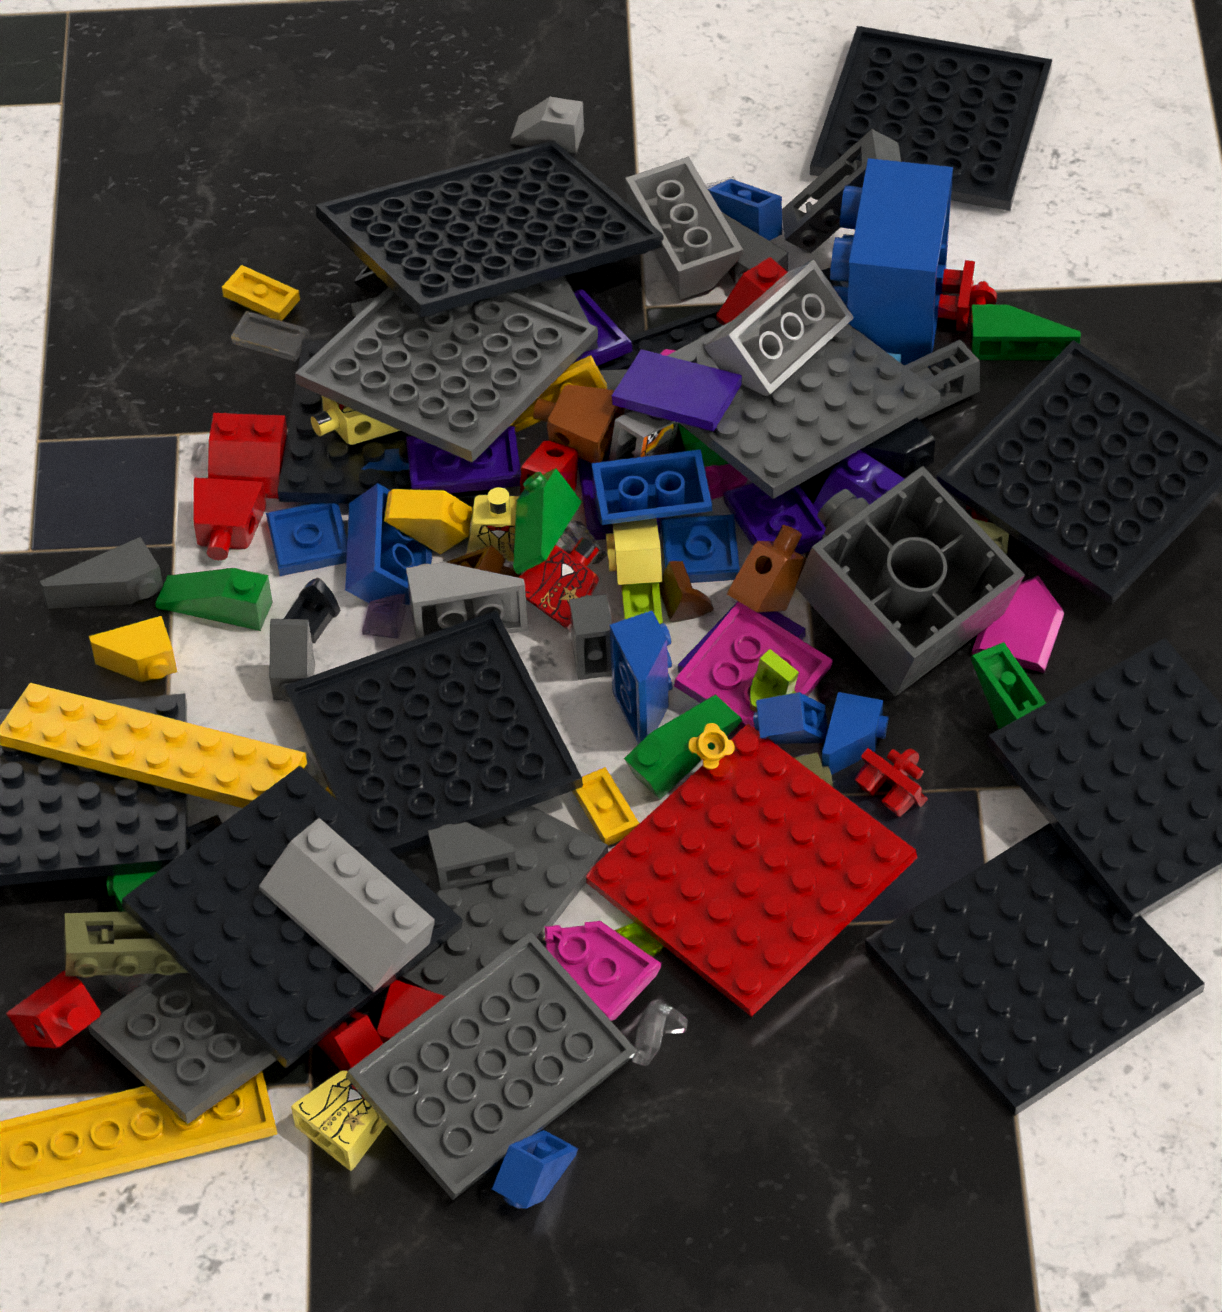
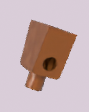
M569 384L564 386L557 402L539 398L534 406L533 419L547 422L549 441L574 448L578 452L579 458L590 463L602 462L612 442L615 419L624 415V408L612 405V394L615 390Z
M782 525L774 541H758L754 544L729 588L727 595L755 612L786 611L807 560L806 557L795 551L802 534L792 527Z

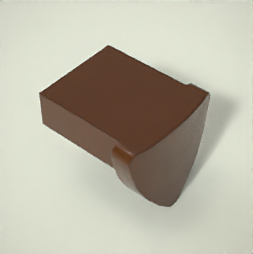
M669 561L662 575V582H659V590L668 613L669 621L676 622L695 619L712 612L714 607L710 598L703 592L692 588L683 561Z

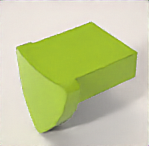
M771 649L760 658L752 681L749 699L752 711H757L756 700L796 693L794 689L799 672Z

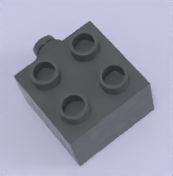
M922 466L871 504L864 498L857 499L848 489L838 492L829 499L817 514L818 519L826 527L824 532L826 537L812 546L795 588L896 697L1004 615L1025 574L926 468Z

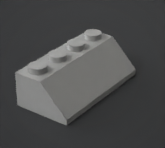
M689 156L625 178L627 204L664 235V239L661 241L662 247L652 251L679 299L681 300L712 289L743 255V248Z
M813 259L788 271L712 338L704 348L720 370L742 375V385L767 396L777 389L854 317Z
M320 818L290 841L259 885V890L373 992L430 944L435 919Z

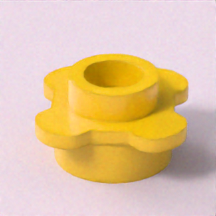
M714 723L707 724L701 735L692 737L688 742L689 751L697 753L703 760V766L707 769H715L719 764V760L725 755H731L735 748L733 741L728 740L726 734ZM709 743L714 744L715 748L713 750L708 748Z

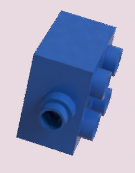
M868 158L863 187L848 185L844 187L840 228L855 229L854 235L843 234L842 238L835 237L830 279L848 282V287H833L854 317L848 324L885 352L901 354V364L907 365L933 352L938 322V305L940 294H942L943 274L947 266L953 167Z

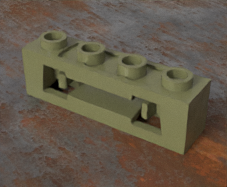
M128 912L64 913L65 976L89 978L95 975H120L127 977L135 974L159 973L161 975H173L175 973H188ZM113 925V931L101 929V931L87 932L86 926Z

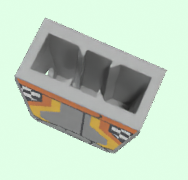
M631 411L615 419L609 461L673 453L678 422L637 411Z

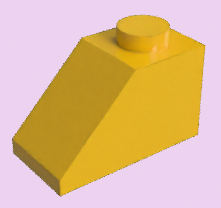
M392 489L388 492L384 521L441 555L469 537L472 507L442 490Z
M162 616L89 636L96 665L139 682L160 679L166 675L178 672L173 648Z

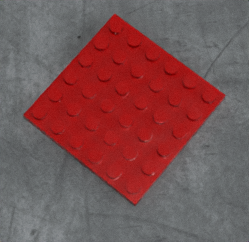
M747 724L730 739L735 747L731 755H725L721 758L715 769H707L702 765L592 867L586 876V883L752 1017L917 859L916 849L770 739L760 738V732L750 724Z

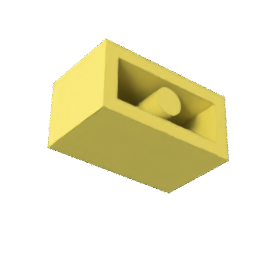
M657 519L612 524L613 533L606 534L609 572L616 571L617 584L662 582L661 548Z

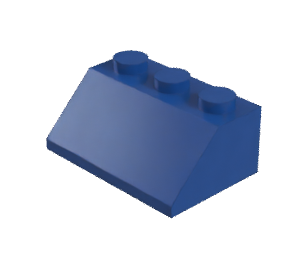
M701 449L591 463L593 496L597 518L602 525L712 511V502Z
M378 483L349 503L345 591L373 606L410 605L406 568L421 564H432V549L384 521L387 496L391 490Z
M653 611L609 625L613 695L638 744L659 727L669 707L668 691L673 689L668 673V668L672 667V661L667 650V646L672 643L671 636L666 624H659Z

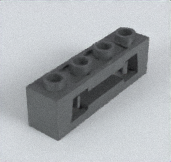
M871 129L782 208L785 240L809 253H812L840 229L841 204L845 185L863 187L868 158L901 162L898 143ZM862 153V162L855 160L853 164L850 163L853 159H855L858 155ZM810 197L818 200L814 205L811 202L805 204L806 213L798 209Z
M961 340L904 365L940 392V404L918 416L919 420L980 392V360ZM944 360L943 371L936 366H933L931 371L929 370L928 366Z

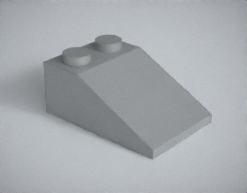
M446 562L421 564L406 568L416 639L497 610L508 634L528 631L524 579Z

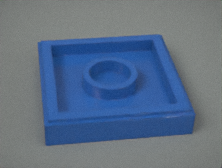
M313 503L266 513L280 576L347 562V536L339 504Z
M734 514L661 519L665 569L669 561H683L691 583L735 580L740 571Z

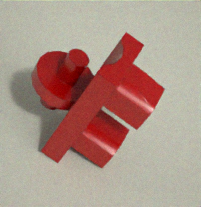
M965 260L963 270L944 269L942 292L956 293L959 296L940 294L938 318L957 320L956 330L958 331L967 330L969 311L972 305H995L997 300L995 290L989 287L986 281H980L978 285H974L975 261Z
M869 748L861 755L865 765L856 776L855 782L871 796L878 791L884 782L892 786L893 788L883 798L882 802L897 816L901 817L914 803L921 808L928 800L921 793V786L907 777L911 775L918 780L924 772L916 766L919 760V753L910 748L900 754L895 749H892L887 758L894 763V766Z

